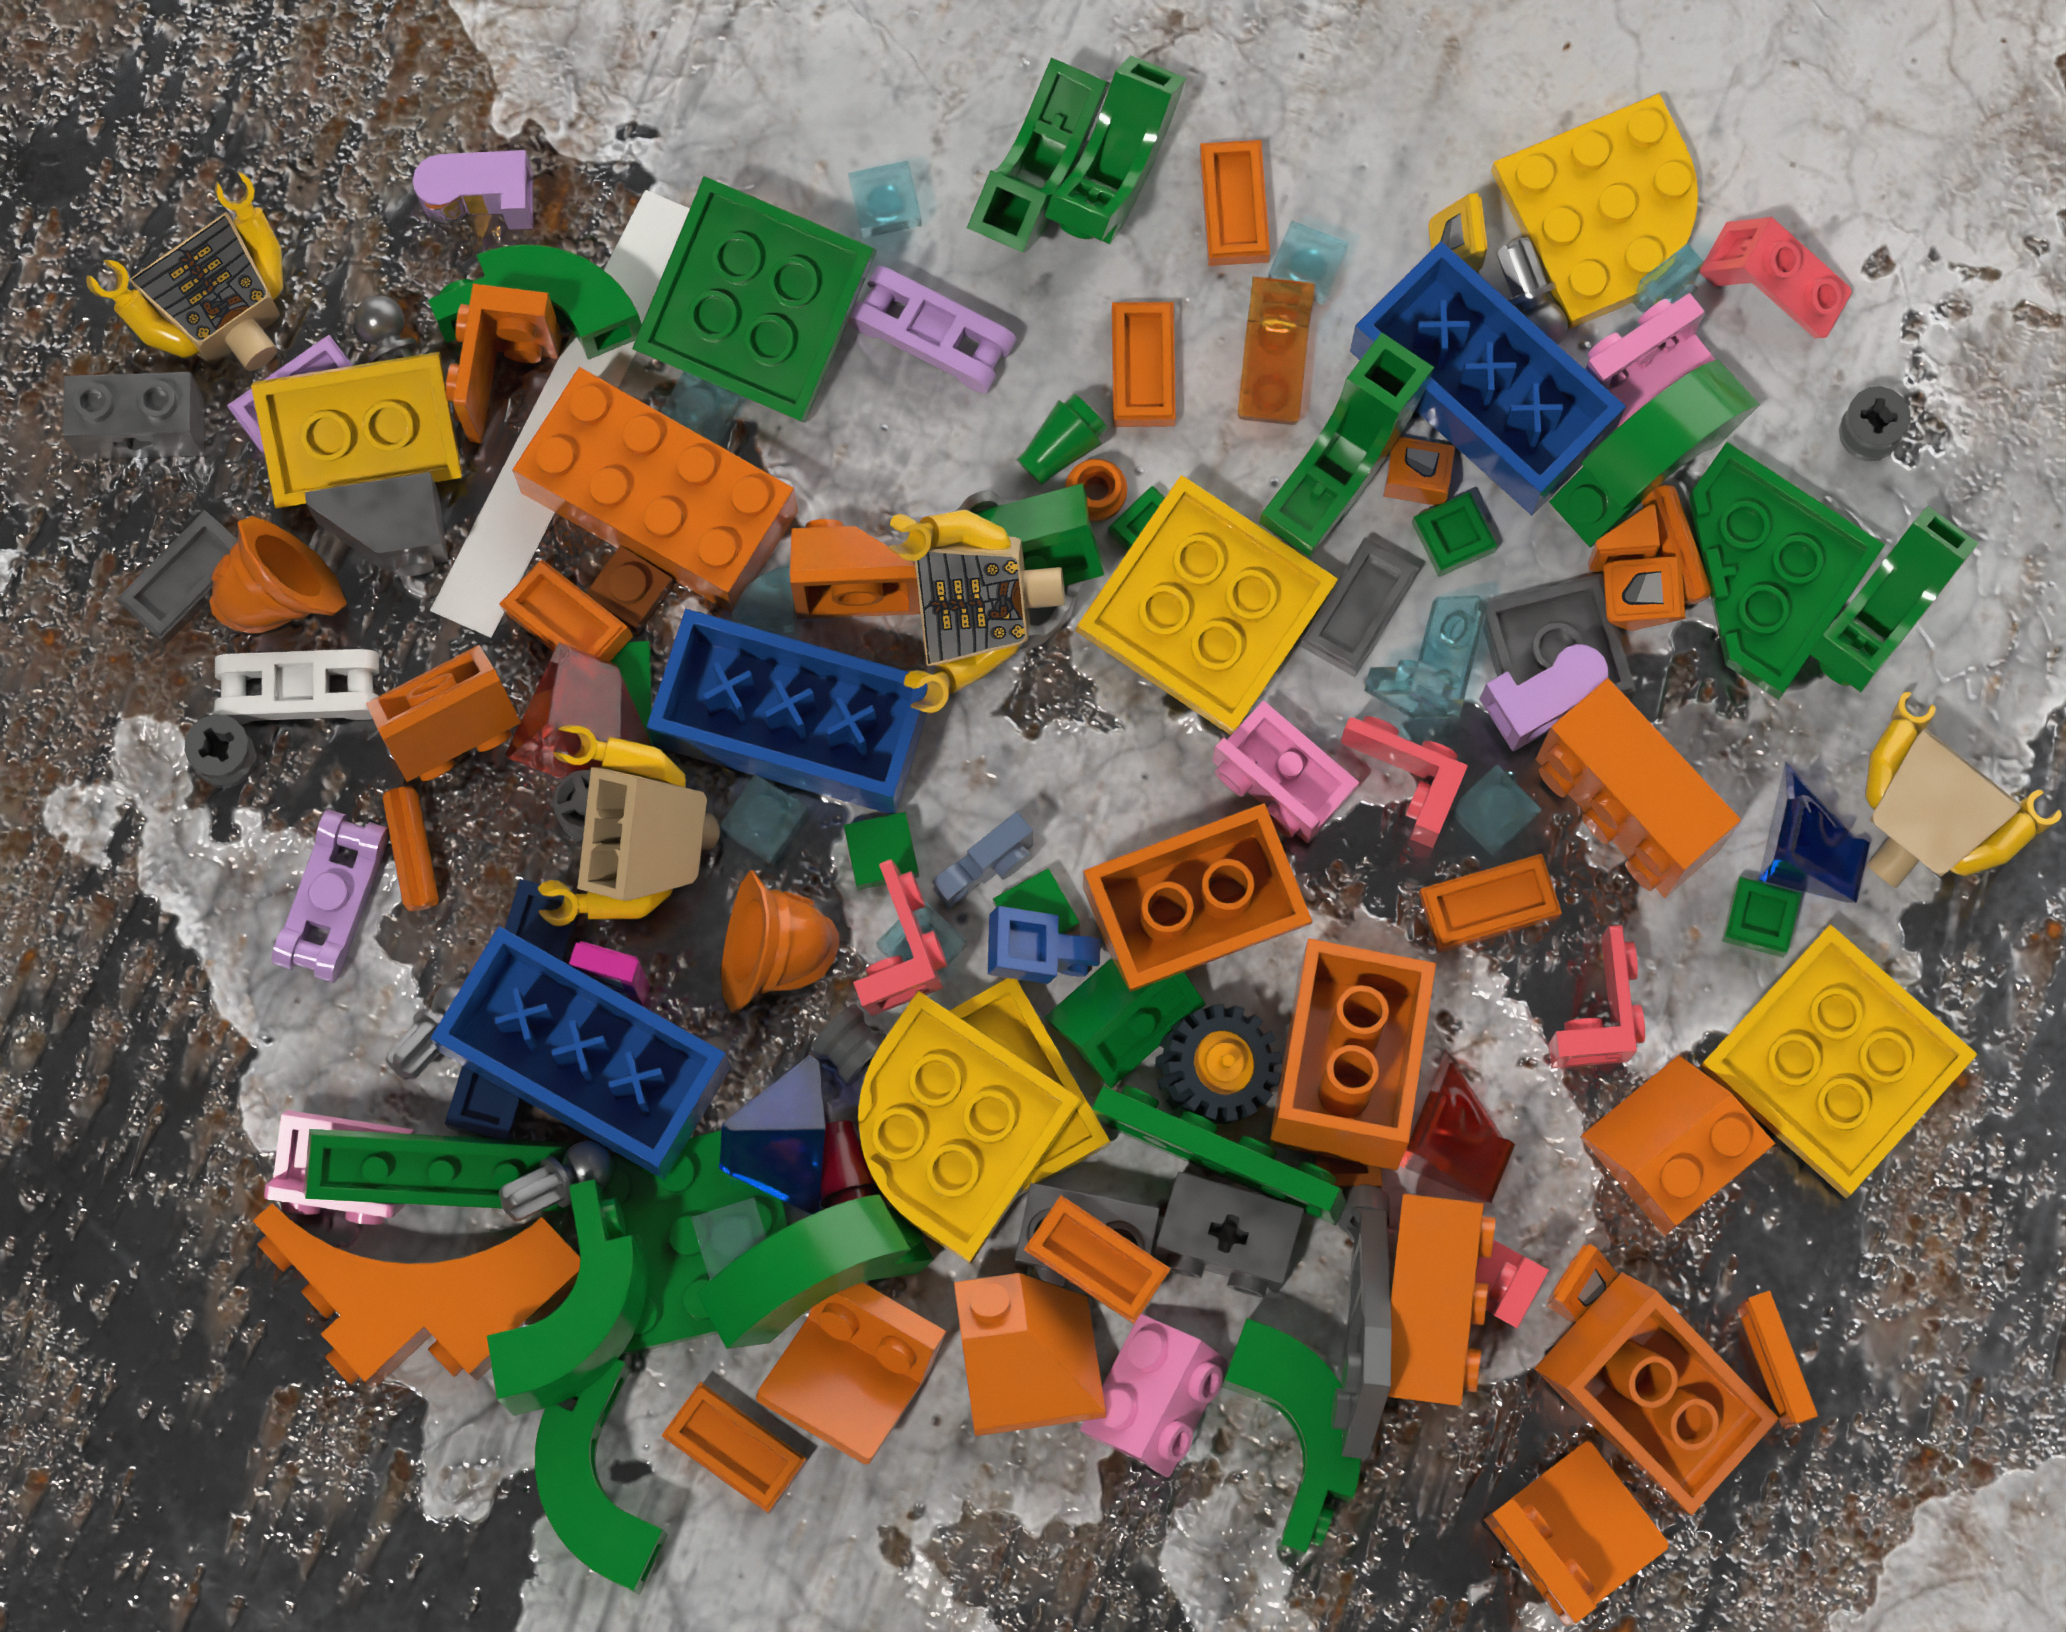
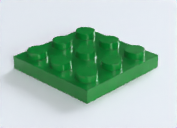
M703 176L632 349L805 423L877 250Z
M765 1121L689 1138L665 1180L620 1154L611 1156L614 1164L613 1175L609 1183L602 1190L609 1199L614 1197L618 1199L625 1221V1236L632 1235L646 1253L648 1269L647 1291L642 1314L631 1340L619 1357L717 1335L718 1332L696 1293L739 1256L773 1234L788 1227Z

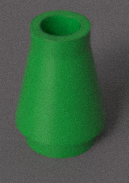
M1074 393L1064 403L1060 400L1057 401L1025 451L1016 460L1043 486L1052 476L1102 445L1099 438L1109 428L1094 410Z

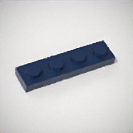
M520 879L505 929L565 963L580 913L567 925L555 926L550 924L538 911L557 910L563 904L564 895L544 896L538 891V886L541 884ZM462 1066L444 1124L449 1129L483 1138L512 1139L523 1100Z

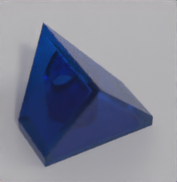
M1785 761L1758 880L1846 903H1857L1870 842L1863 838H1855Z
M808 1055L722 1123L719 1169L728 1175L810 1214L819 1212L825 1140L820 1065L817 1059Z

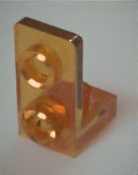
M1253 276L1237 412L1239 419L1285 425H1296L1299 422L1315 283Z

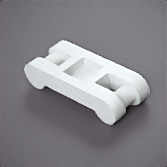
M367 649L219 655L215 657V678L221 680V698H217L214 702V715H226L235 719L239 724L259 720L315 718L373 719L366 703L379 697L373 693V676L379 674V653ZM330 675L347 676V692L329 693ZM252 678H262V695L246 696V681Z

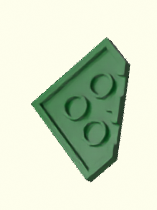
M1726 441L1692 490L1689 502L1704 569L1712 588L1710 596L1725 664L1774 698L1780 700L1810 656L1808 653L1830 627L1885 544Z

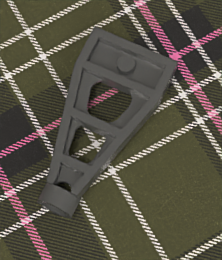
M1360 1185L1342 1191L1347 1203L1337 1222L1338 1226L1348 1234L1353 1244L1342 1389L1336 1388L1334 1392L1331 1427L1332 1429L1342 1430L1343 1457L1368 1459L1391 1387L1392 1328L1387 1233L1390 1223V1198L1384 1190L1378 1187Z

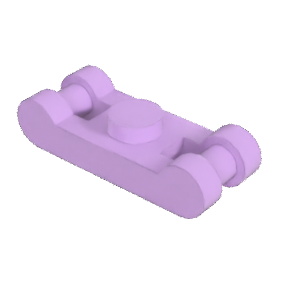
M877 266L867 283L871 290L863 303H855L848 323L860 333L872 338H880L956 377L968 388L979 393H987L996 378V374L993 371L1000 357H1008L1017 341L1016 336L1000 324L889 268ZM891 302H900L906 305L899 319L885 313ZM964 336L979 343L972 357L957 350Z
M327 809L319 822L312 853L285 926L276 939L271 961L274 965L290 970L295 965L314 970L315 978L335 983L342 971L389 839V829L371 822L366 827L347 822L348 817L346 814ZM340 846L358 851L353 868L334 863ZM311 926L329 931L327 940L322 946L306 941Z

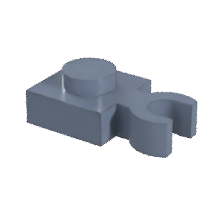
M1016 811L969 848L964 858L940 873L932 881L935 885L933 891L950 909L964 899L979 883L985 884L996 874L1002 880L1008 878L1030 859L1031 854L1028 852V849L1033 846V829Z

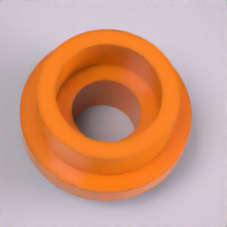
M1089 459L1076 465L1069 473L1065 488L1083 483L1086 489L1089 485L1097 483L1103 485L1108 491L1106 497L1101 500H1092L1087 497L1090 521L1107 520L1115 516L1124 506L1127 498V481L1123 472L1115 464L1103 459Z

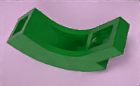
M1130 55L1115 70L1091 138L1073 172L1052 194L1045 217L1059 223L1060 228L1069 235L1087 240L1095 238L1111 244L1128 218L1151 171L1187 78Z
M1381 332L1347 376L1338 403L1329 420L1305 457L1263 510L1259 523L1308 557H1311L1338 520L1343 521L1383 464L1423 396L1434 367Z
M1719 359L1706 363L1667 387L1620 425L1581 462L1583 467L1559 490L1549 503L1591 548L1598 539L1616 528L1655 488L1675 471L1701 453L1718 447L1760 404Z
M1927 506L1910 525L1851 603L1825 631L1808 654L1819 661L1821 670L1831 680L1843 686L1851 685L1859 692H1862L1979 543L1931 507Z
M595 1179L569 1185L580 1247V1268L575 1285L567 1299L552 1314L534 1324L487 1335L496 1397L513 1416L559 1404L587 1389L616 1362L631 1340L639 1323L647 1291L648 1269L646 1253L632 1235L625 1236V1221L618 1199L616 1197L609 1199Z
M872 1195L829 1207L780 1230L731 1262L696 1294L726 1349L768 1344L806 1311L828 1297L862 1282L919 1274L935 1259L922 1238V1232L902 1218L892 1207H886L880 1195Z
M1246 1318L1222 1387L1261 1401L1274 1408L1288 1421L1298 1438L1303 1460L1302 1475L1277 1548L1303 1557L1310 1543L1322 1547L1334 1513V1509L1323 1505L1326 1496L1348 1504L1354 1499L1359 1480L1361 1459L1342 1456V1430L1332 1429L1331 1427L1334 1392L1336 1388L1342 1389V1385L1328 1365L1305 1344L1289 1334Z
M617 1359L602 1377L587 1389L572 1397V1399L577 1401L573 1411H569L557 1404L545 1408L536 1438L535 1475L540 1500L546 1516L565 1546L594 1572L640 1595L668 1533L618 1508L607 1496L599 1480L596 1466L599 1437L631 1372V1368L626 1362Z

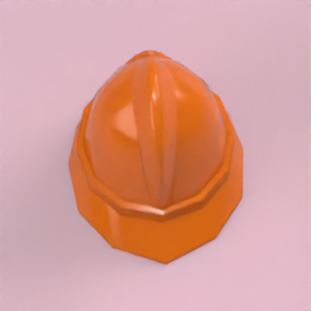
M254 516L237 522L238 541L229 551L230 555L224 554L215 566L211 576L213 586L209 602L212 614L222 624L236 631L251 634L263 633L278 628L292 619L303 620L311 613L333 616L347 605L338 578L315 551L291 533L269 521Z
M749 870L739 886L732 908L721 963L722 996L731 1013L736 1014L758 993L765 994L769 991L800 989L825 976L835 961L839 948V932L833 921L825 917L814 906L813 900L787 891L782 893L781 890H768L753 870Z

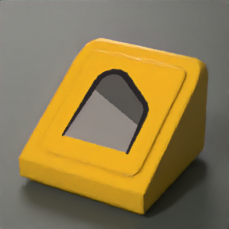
M1471 193L1435 214L1429 221L1428 229L1431 250L1442 241L1479 274L1480 269L1483 267L1488 247L1482 199L1478 196V193Z

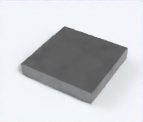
M1601 574L1479 604L1477 611L1497 677L1508 671L1518 686L1552 667L1557 655L1566 647L1575 644L1588 645L1598 650L1605 658L1608 666V678L1627 698L1634 696L1636 689L1617 627L1610 624L1607 620L1605 587Z

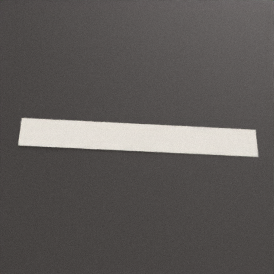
M648 190L644 191L604 269L629 296L639 314L641 324L644 321L690 209ZM573 333L570 335L430 609L431 612L492 638L504 614L499 603L521 581L555 514L554 511L520 492L512 469L578 367L618 388L637 352L632 349L635 341L588 360L578 339Z

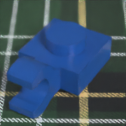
M997 906L989 914L987 975L1048 984L1057 977V972L1068 976L1085 977L1088 974V965L1098 966L1100 964V939L1090 936L1058 934V915Z

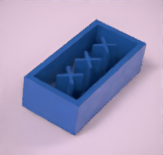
M1442 241L1355 325L1350 352L1359 360H1361L1382 332L1434 367L1428 385L1415 411L1531 516L1582 466L1581 462L1617 429L1626 408L1618 398Z
M685 608L647 724V730L653 747L892 815L897 813L928 714L911 708V704L922 700L927 694L928 688L927 683L916 689L904 686V679L909 673L908 671Z
M500 926L496 929L430 1038L441 1054L664 1180L731 1069L725 1052Z

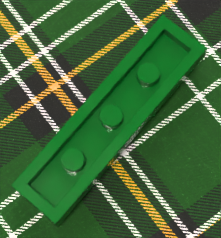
M1102 1086L1092 1107L1101 1125L1274 1200L1304 1208V1213L1334 1226L1337 1225L1347 1202L1341 1188L1334 1185L1337 1178L1330 1172L1307 1162H1301L1298 1169L1275 1160L1277 1152L1273 1148L1250 1137L1242 1136L1237 1144L1216 1135L1218 1126L1195 1113L1183 1111L1180 1118L1158 1110L1160 1102L1137 1088L1124 1086L1122 1092L1119 1093Z
M309 1129L303 1194L305 1199L503 1209L499 1196V1190L503 1185L539 1169L541 1160L549 1156L562 1164L565 1153L573 1145L570 1142ZM555 1204L542 1211L568 1212L569 1205L561 1207Z

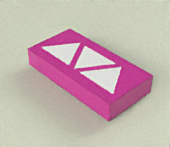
M582 941L575 943L569 962L571 967L644 1007L650 985L637 957Z

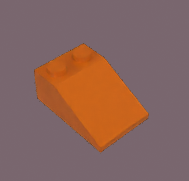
M1623 1272L1619 1274L1534 1368L1579 1415L1691 1516L1779 1419L1657 1290Z

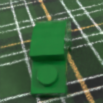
M1051 57L1014 144L999 167L989 172L966 227L967 229L1022 253L1027 252L1038 241L1052 220L1045 217L1051 196L1070 176L1078 164L1089 142L1087 138L1110 86V82Z
M542 245L505 246L476 254L484 277L474 281L471 279L457 280L445 286L438 296L428 299L446 344L456 340L458 310L461 304H470L473 284L548 293L558 323L565 326L575 335L588 360L635 341L642 325L639 314L631 299L612 276L584 257L566 250Z

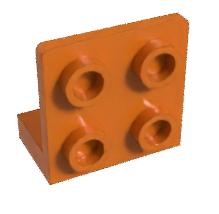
M473 284L470 304L460 305L456 320L457 342H463L460 363H451L448 369L446 400L453 402L455 421L461 422L469 442L482 443L497 352H504L507 358L522 363H537L541 361V357L559 359L562 334L548 293Z
M865 1283L856 1284L828 1297L810 1309L808 1318L758 1389L756 1400L860 1463L870 1464L930 1373L946 1331Z
M1589 1441L1582 1443L1483 1519L1565 1627L1574 1625L1597 1608V1603L1669 1547V1543L1596 1447Z

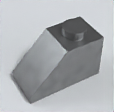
M430 472L305 492L306 504L317 524L386 572L396 571L398 575L416 576L432 571L434 564L449 562L439 491Z

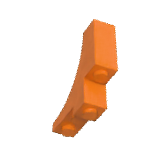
M273 1203L253 1220L266 1235L257 1243L260 1249L282 1272H285L292 1264L309 1281L301 1290V1293L326 1319L335 1312L340 1315L321 1333L325 1340L333 1347L324 1357L350 1385L361 1377L364 1382L374 1389L432 1335L436 1341L428 1350L454 1378L464 1369L471 1377L478 1381L492 1368L487 1335L524 1327L544 1319L571 1293L580 1268V1257L542 1216L532 1226L513 1238L485 1251L458 1259L412 1264L375 1260L333 1247L302 1229Z

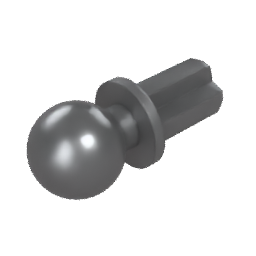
M1525 237L1502 245L1497 249L1496 255L1512 294L1508 301L1512 305L1522 303L1524 308L1522 313L1559 345L1567 334L1568 319L1560 306L1546 299L1545 293L1556 287L1554 282L1547 283L1532 241Z
M378 295L365 299L355 312L354 323L360 337L378 347V350L369 356L370 362L413 356L411 351L417 347L415 339L406 338L401 340L400 338L404 327V314L401 307L393 299L386 296Z
M452 981L439 988L433 998L432 1012L420 1009L413 1016L415 1025L387 1053L386 1062L388 1066L401 1079L417 1078L440 1054V1051L430 1038L464 984V981Z
M583 1141L576 1143L567 1150L562 1159V1164L551 1156L541 1160L539 1169L501 1187L499 1196L504 1212L513 1221H521L555 1204L561 1207L572 1204L569 1185L595 1179L603 1189L613 1175L614 1164L611 1154L604 1146L597 1142Z

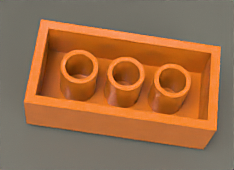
M578 367L512 469L520 492L614 547L618 548L622 545L672 577L677 583L732 614L737 610L798 513L795 489L581 367Z

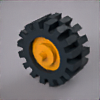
M1217 1004L1205 1009L1201 1008L1170 1027L1172 1029L1171 1033L1163 1036L1159 1044L1160 1047L1164 1048L1163 1054L1156 1056L1155 1068H1162L1163 1077L1156 1079L1159 1090L1167 1087L1171 1094V1097L1165 1100L1172 1109L1180 1106L1183 1110L1202 1116L1215 1125L1221 1123L1226 1125L1256 1113L1258 1107L1267 1104L1273 1096L1269 1090L1278 1085L1281 1076L1279 1073H1274V1066L1282 1062L1280 1051L1272 1053L1269 1043L1276 1041L1272 1031L1263 1034L1259 1029V1026L1264 1021L1256 1014L1250 1017L1244 1016L1245 1008L1234 1005L1226 1009L1224 1004Z

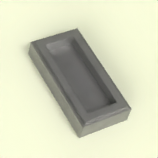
M204 510L116 600L149 632L166 645L209 602L212 595L213 580H211L214 568L224 554L230 555L229 551L238 539Z
M1364 537L1303 637L1300 647L1355 678L1415 579L1419 568Z

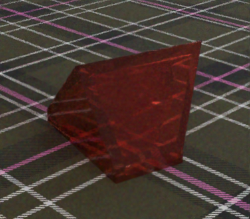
M559 642L505 755L508 759L563 779V777L574 771L591 770V767L601 768L602 761L591 759L585 764L573 765L558 760L553 755V752L574 756L581 748V739L577 733L558 730L561 726L577 725L585 727L594 734L596 740L607 742L610 736L652 746L617 665Z
M1445 1049L1411 1130L1409 1143L1399 1166L1481 1201L1492 1203L1516 1144L1509 1139L1503 1138L1451 1055Z

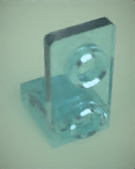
M1478 595L1436 597L1432 602L1418 661L1400 660L1397 667H1370L1364 691L1412 719L1460 718L1488 602Z

